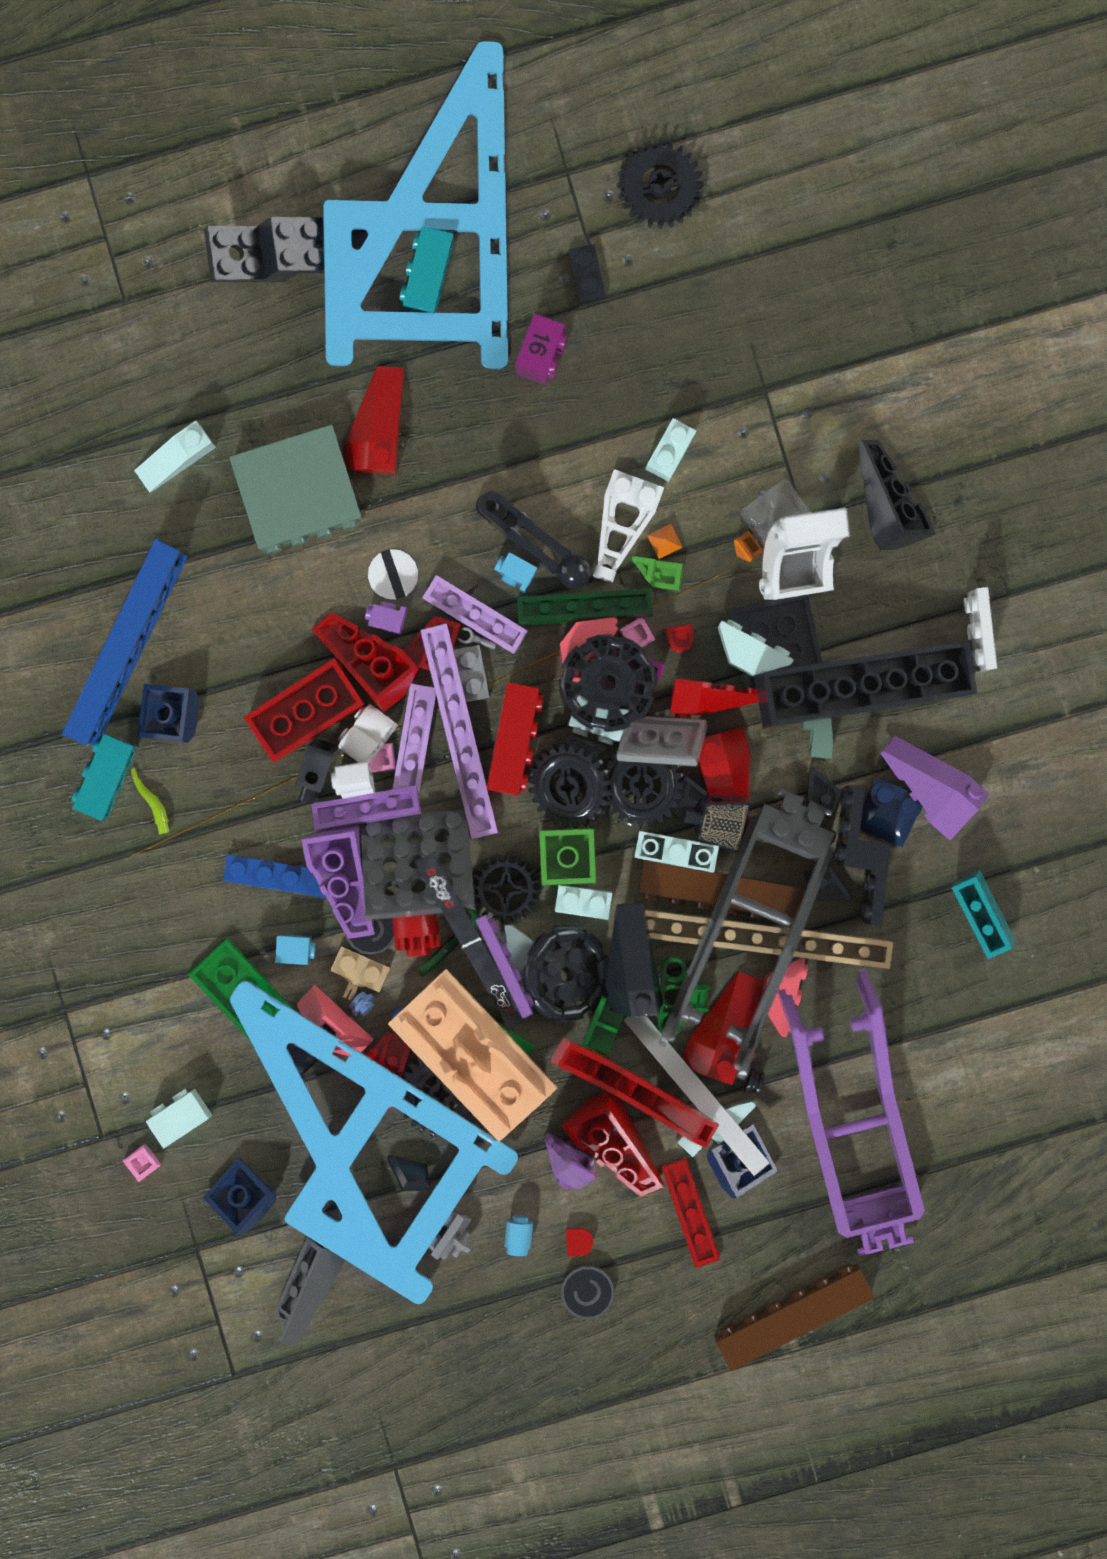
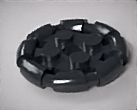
M600 634L585 639L586 642L581 646H575L562 664L563 674L562 679H559V691L564 705L567 704L572 714L570 715L587 728L592 730L594 727L604 729V732L624 730L631 727L630 723L636 719L641 720L653 704L655 699L652 697L654 687H657L655 667L652 660L649 661L645 656V650L629 638L624 636L622 638L612 637V634ZM609 648L620 649L619 657L608 655ZM593 651L597 658L588 663L584 656ZM635 659L640 667L634 672L627 664ZM574 671L583 672L581 683L572 681ZM605 675H611L616 680L615 688L610 691L604 690L600 685V680ZM635 683L643 685L642 695L634 693ZM583 693L588 703L581 707L576 697ZM628 703L632 710L623 715L619 707ZM597 708L608 710L607 718L596 717Z
M561 925L551 928L548 934H541L530 947L527 953L529 956L527 964L523 966V985L525 992H529L533 999V1007L546 1018H556L557 1022L580 1020L585 1013H592L598 1007L602 996L606 994L604 989L609 958L608 955H604L602 950L604 946L593 933L586 929L579 930L575 925ZM573 940H577L576 947H571ZM555 942V944H556L557 947L554 948V949H551V948H552V943ZM593 954L595 960L589 962L587 956ZM539 959L545 961L542 970L537 969ZM567 966L570 970V976L564 981L561 977V971ZM594 978H596L594 988L590 987ZM540 986L544 989L541 993L539 991ZM578 997L582 1002L579 1005H577L574 1000ZM556 999L560 1000L558 1007L554 1004Z

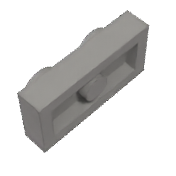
M480 645L453 650L466 703L490 698Z

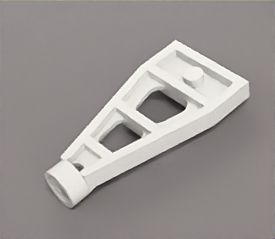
M614 469L604 496L598 565H596L594 570V577L613 583L617 569L654 516L664 487ZM620 502L639 509V516L630 527H623L615 521V508ZM612 530L627 536V540L620 552L611 551L607 547L609 534ZM608 564L611 566V569L604 567L603 565Z

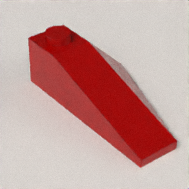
M376 367L344 445L343 460L347 472L396 475L404 368Z
M333 612L311 629L383 713L404 697L419 670L402 649L386 643L374 634H369Z
M675 679L672 681L669 713L675 714V718L691 719V716L758 703L757 691L752 688L738 689V687L730 685L711 686L712 684L707 682Z
M743 727L704 738L698 766L707 795H743L749 802L751 752ZM747 814V818H746V822H745V827H744V831H743L742 838H743V836H744V834H745V831H746V829H747V826H748V814Z
M742 972L736 974L710 1012L705 1015L702 1022L687 1040L681 1058L691 1070L733 1085L738 1070L734 1067L740 1045L736 1044V1040L726 1037L731 1024L743 1028V1026L749 1027L764 983L763 979Z
M605 1091L589 1098L562 1124L563 1129L577 1148L582 1152L585 1150L596 1158V1162L600 1166H607L616 1173L618 1180L640 1197L664 1187V1183L626 1108L617 1096Z

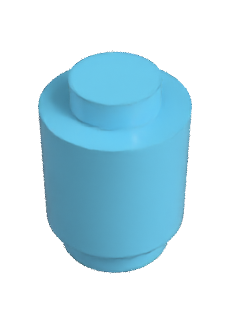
M513 1215L512 1219L507 1220L504 1247L507 1248V1254L512 1256L528 1255V1250L531 1249L533 1222L528 1221V1216Z

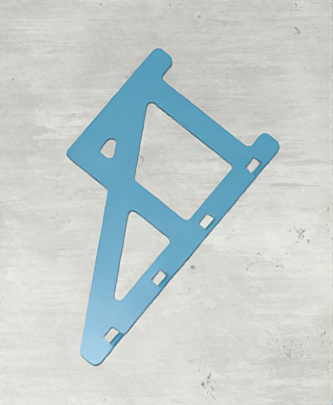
M480 42L477 44L388 201H325L323 206L326 361L329 365H350L353 361V342L355 340L478 342L481 347V364L485 368L501 369L508 363L503 47L497 42ZM496 74L497 89L488 88V75ZM469 115L475 116L477 119L478 203L425 202L422 196ZM498 156V172L489 171V157ZM422 226L444 232H474L479 236V313L369 312L361 309V303L403 231H421ZM355 229H363L368 233L367 239L359 250H355L351 245V232ZM490 239H499V255L491 254ZM500 321L501 338L492 337V322Z
M240 982L231 995L230 1002L316 1164V1169L286 1213L285 1222L416 1304L424 1303L433 1289V1284L429 1278L416 1270L417 1264L481 1167L488 1166L499 1174L506 1175L517 1163V1152L360 1051L350 1047L289 1006L279 1002L251 982ZM264 1001L279 1009L275 1017L261 1009ZM289 1043L296 1044L365 1088L364 1096L338 1134H332L287 1050ZM336 1046L350 1054L346 1062L333 1054ZM406 1091L421 1099L417 1106L403 1098ZM389 1107L397 1108L459 1149L457 1155L409 1228L395 1246L388 1243L350 1170L351 1164ZM477 1135L491 1143L487 1150L474 1143ZM333 1200L336 1202L342 1214L340 1220H335L323 1212L322 1209L327 1201Z

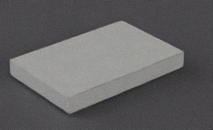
M644 716L641 720L636 719L630 723L631 727L623 730L616 754L618 761L697 766L707 730V721Z

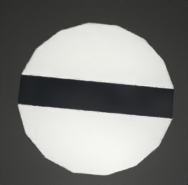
M389 549L380 552L372 560L368 569V579L371 588L378 595L386 599L397 600L407 596L414 589L418 581V569L415 561L409 554L401 550Z

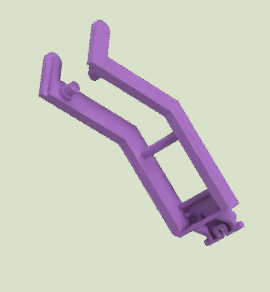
M865 968L858 970L859 977L855 978L857 988L864 1003L865 1012L860 1013L861 1016L850 1018L849 1021L853 1032L863 1029L865 1032L868 1031L876 1087L884 1114L824 1129L819 1112L808 1046H812V1042L824 1040L822 1029L820 1026L811 1029L803 1027L792 994L787 995L785 989L778 990L780 1004L794 1041L806 1111L837 1231L846 1238L860 1235L863 1247L857 1249L859 1257L883 1251L881 1240L887 1239L889 1249L914 1243L912 1235L905 1236L904 1223L920 1219L925 1211L894 1095L882 1008ZM886 1124L902 1185L842 1200L827 1139Z

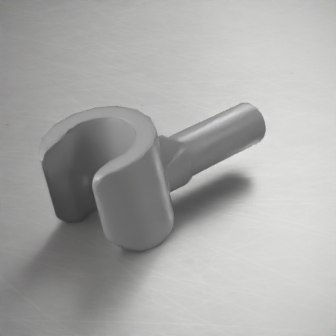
M469 628L461 629L470 632V638L467 641L458 638L463 644L471 645L475 643L495 649L496 643L476 636Z

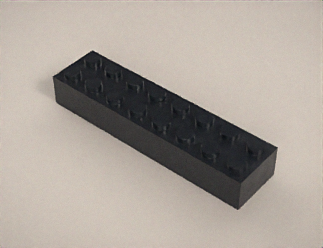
M969 641L773 670L754 675L763 729L978 694Z

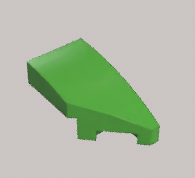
M632 557V561L637 565L652 587L681 591L684 564L657 561L651 558Z

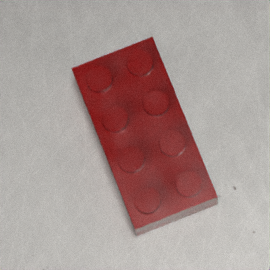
M334 658L243 718L271 761L277 763L366 704L339 662Z
M507 683L487 790L517 796L520 795V791H526L528 775L523 774L525 764L531 765L534 750L529 748L530 738L536 739L539 722L534 721L535 711L541 712L544 698L543 695H539V688Z

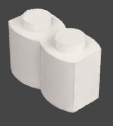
M371 704L367 707L362 706L354 717L356 720L355 724L351 729L346 728L338 738L340 742L338 748L359 763H370L398 726V724Z
M368 762L336 766L335 772L331 773L333 789L336 790L337 795L342 796V799L375 793L373 773Z

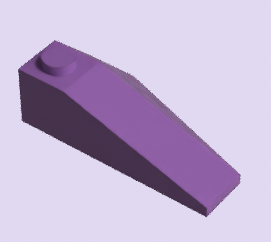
M895 735L880 753L897 778L904 780L911 789L912 793L909 795L914 802L918 800L927 813L924 816L929 823L949 840L979 810L989 795L969 775Z
M359 825L330 829L302 838L306 865L320 885L319 888L322 894L326 896L332 906L333 913L348 939L375 935L374 920H366L362 846Z
M546 1132L545 1143L554 1177L558 1178L556 1182L568 1190L571 1187L579 1190L592 1182L596 1177L593 1157L554 1134Z

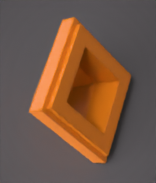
M672 524L647 535L658 559L683 548Z
M749 531L734 540L737 556L748 562L764 553Z

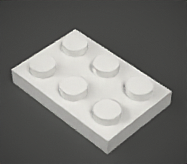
M988 587L977 588L968 592L967 598H964V610L970 617V624L967 625L968 640H972L973 651H971L973 667H975L976 672H984L997 669Z

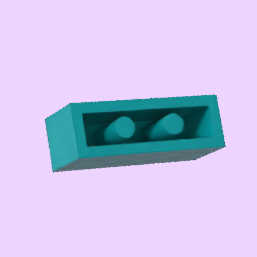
M422 226L420 234H415L412 249H415L416 252L414 260L409 259L406 275L409 276L407 286H402L399 301L403 302L404 310L433 314L437 312L454 244V235L452 233Z
M103 734L102 738L98 737L92 750L95 753L92 763L88 762L82 773V777L85 778L81 788L77 787L73 794L72 802H74L72 809L98 820L107 821L138 747L108 734Z
M980 869L956 879L952 890L987 958L990 959L1013 949L1016 940Z

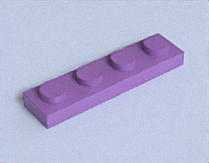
M416 785L311 804L314 830L317 832L421 814L419 792Z
M487 914L477 918L476 922L522 1018L533 1014L531 1008L534 1006L533 999L530 993L524 992L520 985L523 977L518 967L512 968L508 960L512 955L506 942L500 943L496 935L500 930L494 917L489 919Z

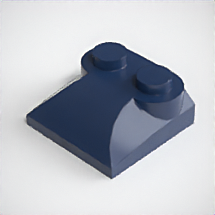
M144 684L137 737L189 743L196 732L199 710V697L195 689Z
M874 777L863 802L860 830L903 848L917 816L921 813L922 805L918 800L914 802L909 795L912 792Z
M754 1124L743 1128L742 1131L769 1161V1164L755 1176L724 1140L720 1145L718 1143L713 1144L707 1151V1160L718 1182L731 1198L740 1197L778 1172Z
M237 1158L205 1194L203 1199L237 1235H242L252 1229L274 1205L277 1195L271 1185L266 1184L241 1158Z

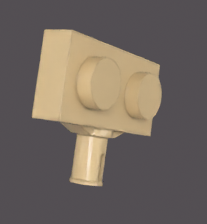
M341 946L330 971L343 976L349 982L342 997L347 999L352 989L348 1000L353 1001L358 987H368L380 993L390 968Z

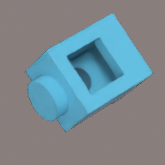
M509 552L507 557H500L494 570L503 575L501 580L513 587L517 584L521 585L520 591L525 594L537 572V567Z

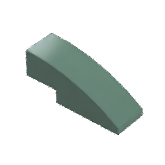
M831 718L801 723L800 729L810 730L807 757L832 759L833 735Z

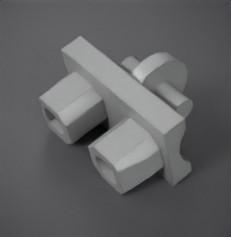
M452 1211L444 1223L448 1230L444 1236L438 1233L429 1246L433 1251L431 1255L437 1260L439 1258L445 1260L449 1254L457 1258L461 1251L469 1253L472 1247L467 1242L472 1235L465 1230L472 1219L467 1215H459Z

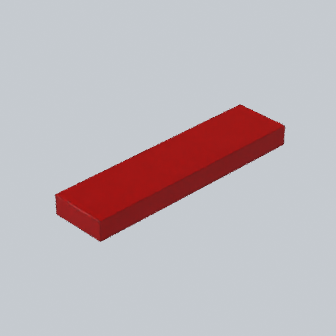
M683 1157L662 1164L661 1168L695 1268L721 1260L687 1158Z

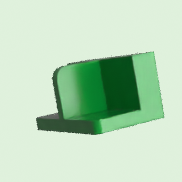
M603 995L582 1046L586 1048L591 1047L609 1055L625 1015L610 1011L607 995Z

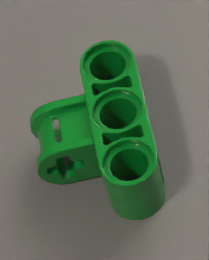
M676 956L665 958L660 970V987L664 1003L657 1015V1022L661 1032L664 1029L663 1020L669 1016L675 1003L665 1000V992L672 988L679 992L686 977V965ZM671 962H678L681 965V970L676 976H671L666 972L667 965ZM697 983L689 1001L690 1004H693V1008L702 1012H710V1007L707 1006L708 990L711 989V984ZM683 1021L680 1022L677 1033L682 1029Z

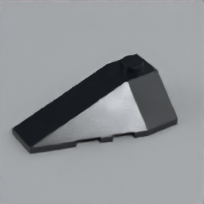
M861 440L858 445L869 524L874 535V541L879 549L897 550L935 535L925 509L921 503L915 504L908 493L911 488L907 482L903 484L895 474L896 466L879 440Z
M643 901L616 905L605 985L610 1011L632 1018L658 1015L664 1003Z

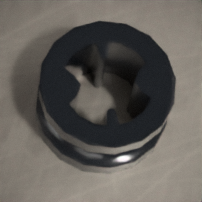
M751 1069L745 1083L744 1092L753 1091L754 1095L758 1096L765 1073L757 1074L754 1069Z

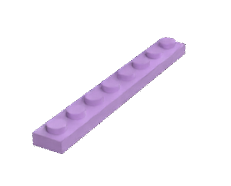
M447 624L422 629L420 631L471 838L474 839L498 833Z

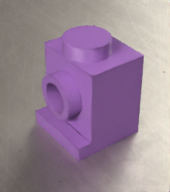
M381 601L380 606L375 604L368 605L365 619L369 620L368 625L370 627L401 635L408 609L401 606L400 611L396 610L397 605Z

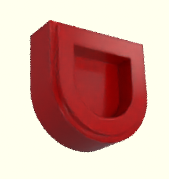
M692 624L665 628L667 644L672 651L684 653L692 647L694 643Z
M582 1227L566 1228L567 1257L588 1254L593 1247V1236L590 1231Z

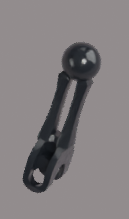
M487 492L478 498L475 505L478 515L502 532L506 540L529 553L552 574H557L562 585L569 589H579L588 583L591 577V567L588 561L582 556L572 555L570 549L542 530L527 513H521L514 505L496 492ZM487 500L493 501L496 505L494 512L486 509L485 503ZM522 527L551 548L562 558L560 563H557L535 547L519 532L520 528Z

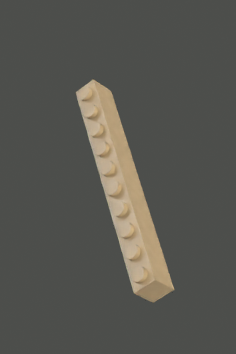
M645 909L651 939L699 945L711 918ZM724 919L713 947L780 955L790 927ZM803 929L793 957L890 969L893 942L884 939Z

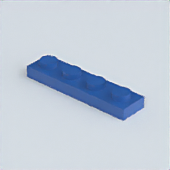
M227 854L223 881L326 898L308 867Z

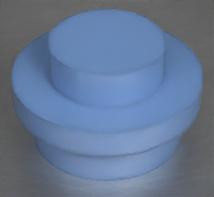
M365 992L357 995L349 1006L353 1010L352 1014L355 1017L367 1015L374 1007L372 1003L374 997L371 994L367 995Z

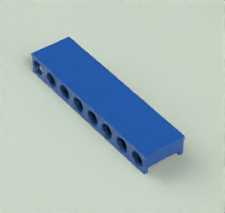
M155 538L61 734L62 736L74 739L86 746L88 744L94 745L98 737L102 738L188 556ZM177 558H178V564H177V566H174V564H175V562H176V560H177Z

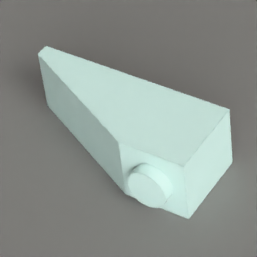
M194 421L174 435L134 471L151 493L216 447L202 426L197 421Z

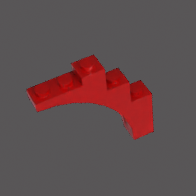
M563 1038L550 1061L557 1067L571 1072L623 1099L689 1141L707 1148L720 1125L677 1095L659 1088L640 1074L624 1068L602 1052L590 1047L586 1048Z

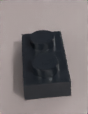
M595 244L569 249L579 304L605 299L606 296Z

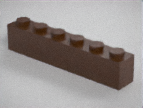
M643 860L638 892L643 893V898L658 901L659 896L670 898L669 903L685 905V901L696 902V908L711 910L712 905L716 906L728 875ZM741 877L735 893L795 917L802 899L803 888ZM733 903L730 904L727 913L738 915V910L749 912L748 917L764 920V916Z
M852 1264L844 1265L837 1270V1274L829 1278L828 1276H823L813 1282L814 1286L806 1290L804 1288L797 1289L790 1293V1298L782 1302L776 1300L768 1304L763 1312L756 1314V1312L750 1313L741 1319V1323L735 1326L731 1324L719 1329L718 1334L714 1336L715 1341L730 1371L874 1299L875 1297L857 1264L853 1266Z

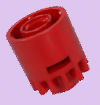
M438 913L392 918L395 951H406V957L431 955L430 948L440 947Z

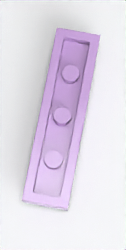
M437 575L422 597L427 602L512 654L516 652L528 632Z
M417 684L410 685L393 789L416 785L420 793L436 700L434 687Z

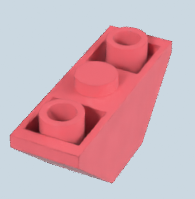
M612 617L576 622L560 643L562 664L569 652L575 646L579 647L586 642L585 639L600 634H612L613 637L619 629L615 626L618 620ZM593 651L584 656L587 661L597 658ZM574 671L572 681L579 682L583 672Z
M794 957L791 960L779 987V990L785 989L787 995L792 994L796 1006H799L802 996V990H798L801 979L805 980L808 971V964H805L806 959ZM772 972L765 975L760 999L763 995V992L766 988V985L770 979ZM777 992L768 1017L782 1037L787 1038L788 1031L790 1032Z
M316 985L298 1001L297 1006L301 1015L330 1032L350 1047L362 1052L373 1041V1038ZM336 1046L333 1051L335 1053L350 1056L349 1053L339 1048L338 1046Z

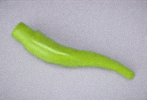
M131 768L136 788L152 809L159 834L169 833V820L165 807L158 797L150 792L141 782L136 768Z

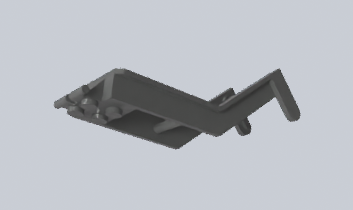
M782 788L778 796L784 798L780 809L778 810L764 804L760 814L751 817L740 844L739 852L736 853L716 906L659 1041V1044L666 1046L668 1040L673 1042L681 1021L686 1022L688 1020L699 1024L703 1012L693 1008V1004H690L689 1001L731 903L790 927L783 949L749 1027L743 1026V1028L731 1024L726 1037L736 1040V1044L740 1045L734 1068L738 1069L737 1077L741 1079L745 1078L749 1069L755 1042L793 958L833 853L830 844L834 833L820 827L824 815L831 817L833 809L811 800L808 806L804 807L801 805L804 797ZM757 838L815 861L795 917L735 893Z

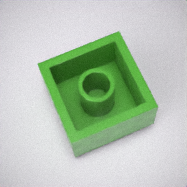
M593 828L540 830L542 885L596 883Z

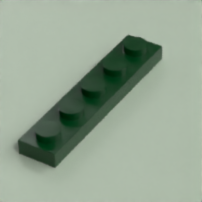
M651 588L517 597L519 626L582 622L612 617L616 619H633L653 616Z

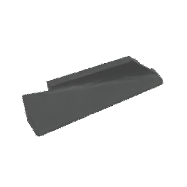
M327 1214L328 1216H330L331 1218H333V1219H335V1220H340L339 1218H337V1217H335V1216H332V1215H330V1214ZM307 1237L275 1309L276 1319L282 1321L283 1329L279 1342L284 1344L296 1345L299 1343L345 1262V1259L310 1237Z

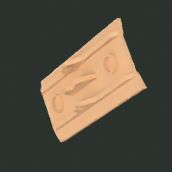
M447 969L388 1023L498 1141L509 1134L558 1088Z

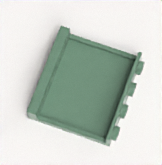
M333 425L229 457L258 550L261 552L266 551L268 555L281 551V546L291 543L292 546L302 545L308 542L307 538L317 535L318 538H324L332 535V530L343 527V530H349L359 526L358 522L363 520Z

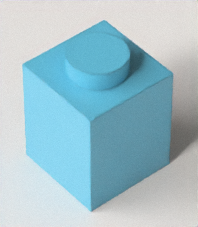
M279 934L277 936L275 963L308 965L310 959H315L316 943H312V936Z

